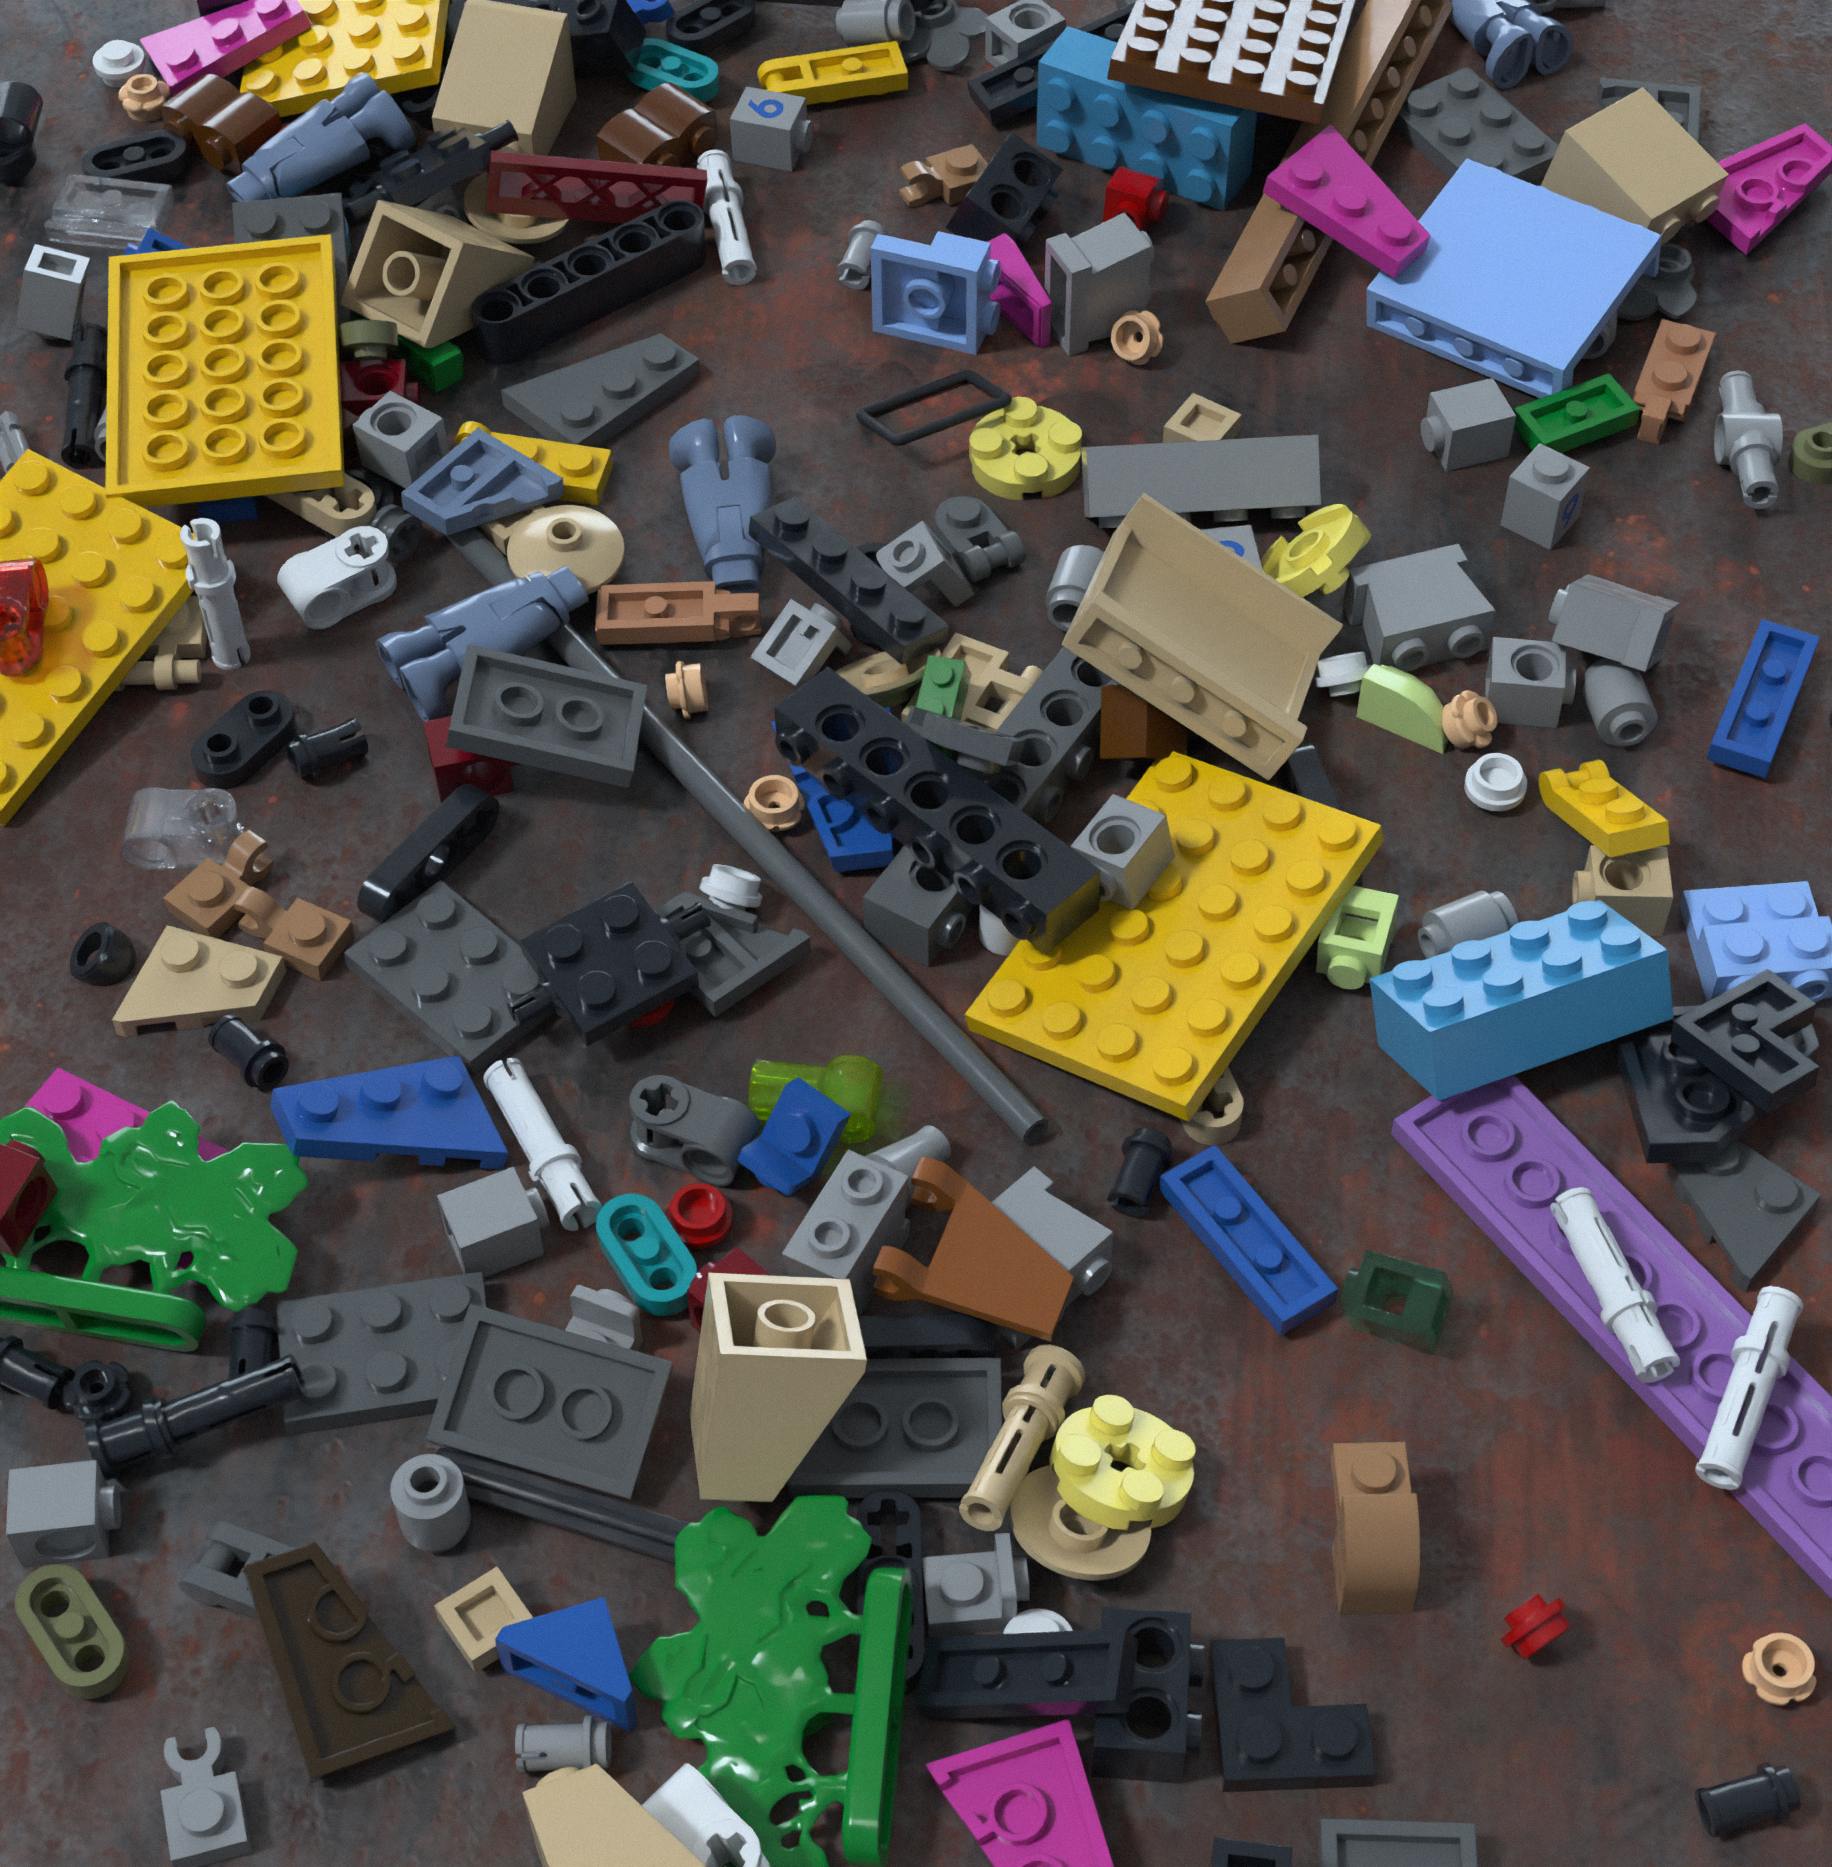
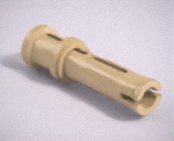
M1039 1345L1031 1349L1023 1363L1025 1376L1021 1384L1010 1389L1002 1403L1005 1422L992 1447L986 1454L984 1462L969 1491L963 1496L959 1506L962 1518L976 1529L994 1531L1000 1528L1004 1521L1005 1513L1022 1480L1026 1476L1042 1441L1057 1435L1060 1426L1065 1421V1411L1063 1408L1067 1400L1077 1395L1085 1382V1370L1081 1362L1062 1347ZM1054 1366L1056 1370L1049 1381L1046 1379L1049 1367Z

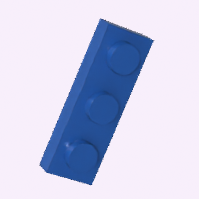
M1764 619L1761 620L1712 739L1707 760L1766 779L1815 655L1820 639L1819 636Z
M1215 1144L1160 1176L1159 1191L1280 1336L1336 1303L1338 1293L1336 1285Z

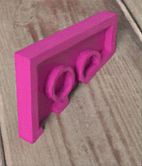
M248 0L139 40L175 96L202 75L213 74L223 78L305 31L312 25L297 0Z
M1804 123L1717 162L1729 176L1718 195L1721 199L1719 206L1706 220L1747 255L1832 173V145Z
M1331 124L1266 178L1264 194L1394 279L1427 249L1431 237L1428 231Z
M1069 1719L925 1764L929 1775L993 1867H1114Z

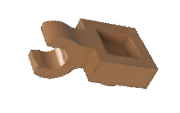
M973 144L926 157V164L920 161L909 162L900 167V173L911 186L899 189V195L909 207L921 206L929 200L941 196L948 205L962 202L988 163Z
M247 830L233 842L222 866L207 857L163 897L168 912L197 933L218 939L245 914L236 910L234 903L247 886L251 887L256 882L262 880L275 866L273 860L262 854L268 847L267 842L252 831Z
M247 886L234 903L236 910L245 913L238 923V927L251 936L266 939L263 943L265 952L283 956L286 967L320 982L354 937L351 920L298 897L288 911H286L264 891Z

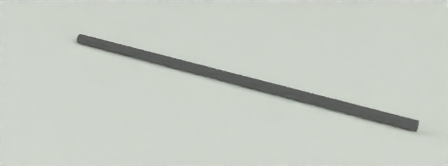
M396 484L402 491H404V490L406 489V488H404V487H402V486ZM476 526L448 536L445 535L493 587L516 579L510 570L508 559ZM569 622L564 625L560 624L555 632L544 639L571 668L622 679ZM644 702L639 740L1025 1144L1037 1140L1047 1129L1048 1119L649 705Z

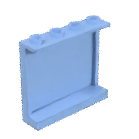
M1466 158L1419 220V223L1431 235L1426 251L1395 279L1380 270L1367 287V326L1541 399L1572 387L1575 366L1641 275L1645 274L1655 278L1659 268L1662 235L1650 231L1644 226L1633 224L1599 211L1593 206L1584 205L1551 192L1545 187L1533 185L1505 174L1496 168L1487 167Z

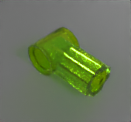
M841 1055L830 1060L827 1067L756 1060V1063L753 1064L749 1081L748 1107L754 1111L760 1120L769 1119L785 1085L799 1077L851 1114L838 1141L846 1143L862 1142L874 1135L884 1081L883 1069L875 1061L858 1055Z

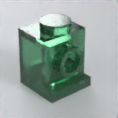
M1366 1250L1360 1269L1351 1268L1346 1276L1340 1303L1341 1307L1346 1309L1345 1315L1354 1330L1417 1347L1421 1352L1435 1355L1455 1291L1445 1271ZM1401 1297L1407 1300L1403 1314L1397 1315L1385 1311V1307L1391 1299Z

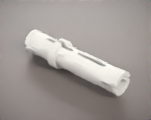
M709 150L698 158L697 169L707 170L708 181L703 210L711 219L724 280L731 285H744L755 277L757 267L753 260L747 229L741 211L744 203L742 189L738 183L734 182L728 154L721 150Z
M208 518L194 519L190 521V524L193 528L195 540H193L188 526L184 525L180 532L181 541L186 550L189 563L186 569L187 582L191 590L195 588L199 599L202 617L210 641L213 662L217 667L224 670L238 669L242 666L237 649H239L241 660L245 663L249 661L251 652L245 638L243 623L233 588L236 580L234 564L230 559L227 561L219 525Z
M507 1058V1065L512 1072L511 1077L506 1071L502 1060L495 1062L485 1072L483 1077L484 1084L494 1096L530 1162L529 1168L531 1171L528 1172L532 1182L538 1189L546 1191L560 1217L562 1226L566 1230H578V1223L573 1216L575 1212L583 1228L590 1226L596 1221L602 1205L594 1196L580 1171L582 1159L578 1151L572 1145L565 1144L528 1078L522 1062L517 1058Z
M1585 1187L1565 1191L1556 1198L1557 1203L1550 1205V1211L1563 1230L1570 1248L1602 1307L1600 1319L1609 1333L1616 1334L1640 1382L1651 1383L1664 1379L1674 1372L1672 1367L1680 1365V1358L1674 1351L1670 1341L1666 1338L1655 1315L1658 1305L1652 1294L1647 1290H1642L1639 1283H1637L1625 1256L1600 1213L1592 1192Z
M1774 1286L1761 1289L1746 1335L1739 1337L1733 1346L1731 1358L1735 1365L1722 1401L1719 1404L1703 1455L1695 1468L1697 1475L1712 1486L1732 1490L1737 1489L1741 1485L1742 1474L1757 1432L1760 1429L1775 1381L1786 1375L1791 1359L1786 1350L1797 1318L1804 1306L1802 1300L1787 1289ZM1766 1340H1767V1344H1766V1347H1765L1763 1356H1762L1761 1361H1760V1363L1758 1364L1757 1370H1756V1372H1755V1368H1756L1757 1362H1758V1360H1759L1760 1354H1761V1352L1763 1351L1764 1345H1765ZM1745 1401V1406H1744L1743 1412H1742V1414H1741V1417H1740L1738 1426H1737V1428H1736L1735 1434L1733 1435V1430H1734V1427H1735L1737 1418H1738V1416H1739V1413H1740L1742 1404H1743V1402Z

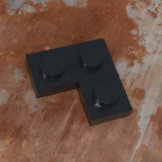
M1769 969L1764 970L1673 1021L1670 1038L1673 1043L1766 1113L1775 1110L1816 1085L1820 1066L1784 1041L1787 1037L1812 1024L1816 1003Z
M1284 1637L1211 1640L1209 1659L1222 1792L1373 1787L1376 1773L1367 1704L1292 1706Z

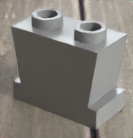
M1125 212L1071 239L1066 233L1046 239L1044 291L1052 302L1050 332L1068 356L1088 350L1089 341L1111 337L1113 326L1124 313L1130 310H1137L1139 313L1147 311V307L1151 303L1152 294L1149 286L1150 263L1154 261V248L1147 233L1139 231Z
M1459 544L1348 569L1350 574L1346 582L1343 611L1351 626L1363 625L1374 664L1379 666L1383 664L1387 667L1392 666L1401 671L1408 672L1421 666L1454 658H1467L1488 650L1495 609L1466 575L1468 560Z
M1587 574L1568 584L1565 590H1558L1548 617V624L1556 626L1552 642L1622 662V665L1646 672L1661 659L1680 603L1663 597L1652 596Z
M848 1149L782 1253L788 1276L850 1279L857 1315L860 1316L874 1294L873 1285L877 1275L873 1274V1266L882 1245L901 1250L910 1235V1220L905 1218L909 1176Z
M1034 1166L991 1203L1074 1277V1283L1060 1317L1061 1319L1065 1308L1081 1293L1091 1295L1109 1277L1113 1267L1111 1263L1113 1231L1054 1197V1182ZM993 1323L1015 1351L1033 1337L1032 1335Z

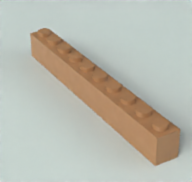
M1368 0L1342 48L1320 123L1302 122L1279 166L1331 124L1364 162L1371 167L1453 8L1450 0ZM1263 194L1205 301L1210 309L1212 318L1220 325L1231 344L1286 331L1333 238L1266 194Z

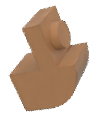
M1405 1442L1333 1443L1330 1459L1337 1526L1332 1553L1339 1615L1412 1613L1419 1583L1420 1528L1417 1493L1411 1492Z

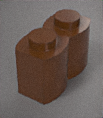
M213 74L202 75L160 106L164 120L163 130H171L180 134L185 139L189 152L204 156L212 167L235 175L243 173L242 164L282 128L279 112L270 103L252 93H241L231 83Z
M671 82L661 84L647 93L634 109H628L619 113L597 134L599 159L601 161L681 167L682 165L693 163L703 153L712 150L718 139L716 111Z

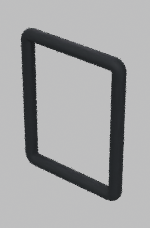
M964 370L863 407L857 411L856 418L891 444L902 446L1007 407L1011 404L1012 397L1009 393L974 371ZM969 381L995 398L902 434L895 433L872 417Z

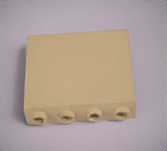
M1143 493L1113 533L1061 645L1269 781L1304 739L1307 726L1299 722L1298 717L1314 675L1317 661L1324 649L1342 629L1343 624L1155 499Z

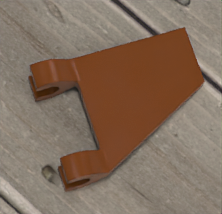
M920 1157L911 1178V1184L916 1186L911 1196V1204L928 1211H953L929 1267H925L903 1250L882 1245L873 1266V1274L877 1275L873 1285V1293L893 1301L924 1300L1051 1342L1071 1292L1074 1277L951 1167L933 1158Z

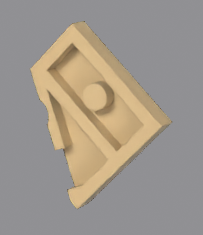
M167 925L112 1019L116 1033L124 1037L138 1036V1026L174 1021L178 1031L204 1028L206 1025L217 1022L229 1014L238 1015L245 1023L260 1021L287 972L283 956Z

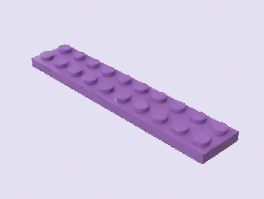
M1514 1075L1440 1101L1430 1096L1395 1118L1391 1135L1700 1460L1716 1418L1719 1404L1722 1401L1735 1365L1731 1358L1733 1346L1739 1337L1746 1335L1752 1316ZM1585 1187L1592 1192L1600 1213L1625 1256L1637 1283H1639L1642 1290H1647L1652 1294L1658 1305L1655 1315L1666 1338L1670 1341L1674 1351L1680 1358V1365L1672 1367L1674 1372L1664 1379L1651 1383L1640 1382L1616 1334L1609 1333L1600 1319L1602 1307L1570 1248L1563 1230L1550 1211V1205L1557 1203L1556 1198L1565 1191ZM1766 1340V1343H1765V1345H1764L1763 1351H1762L1761 1354H1760L1759 1360H1758L1757 1365H1756V1368H1755V1372H1756L1757 1367H1758V1364L1760 1363L1761 1358H1762V1356H1763V1353H1764V1350H1765V1347H1766V1344H1767V1340ZM1789 1354L1791 1359L1786 1375L1775 1381L1760 1429L1757 1432L1742 1474L1741 1485L1737 1489L1728 1491L1832 1599V1397ZM1744 1401L1743 1404H1742V1407H1741L1739 1416H1738V1418H1737V1421H1736V1424H1735V1427H1734V1430H1733V1435L1735 1434V1431H1736V1428H1737V1426H1738V1423H1739L1741 1414H1742V1412H1743V1409H1744V1406H1745V1401Z

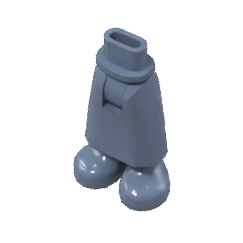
M1450 0L1453 8L1448 19L1476 52L1483 56H1488L1486 60V75L1500 89H1509L1518 84L1525 76L1530 64L1543 75L1556 72L1564 66L1572 53L1574 41L1573 35L1560 22L1542 16V10L1528 0Z
M360 72L346 83L343 92L331 102L327 99L321 100L264 143L253 156L242 164L243 173L227 182L226 186L237 202L278 199V196L280 198L296 197L370 159V152L365 141L381 138L392 150L401 152L415 146V136L403 112L385 90L379 91L372 77L367 73Z
M739 415L727 418L723 431L725 449L729 458V479L722 480L720 464L718 462L720 446L716 424L712 420L704 418L692 421L680 428L670 438L669 458L672 465L681 472L680 482L686 512L697 547L704 561L705 574L709 579L715 581L716 589L727 590L731 594L755 593L760 589L759 575L765 569V549L749 536L750 516L771 507V472L768 463L776 454L775 434L771 427L760 420Z
M566 565L547 576L537 571L529 574V579L523 577L504 582L424 616L426 626L410 632H392L375 641L378 653L390 676L400 689H406L414 708L424 722L446 717L445 691L461 675L467 644L522 656L555 632L560 624L564 625L570 622V611L589 601L585 589Z

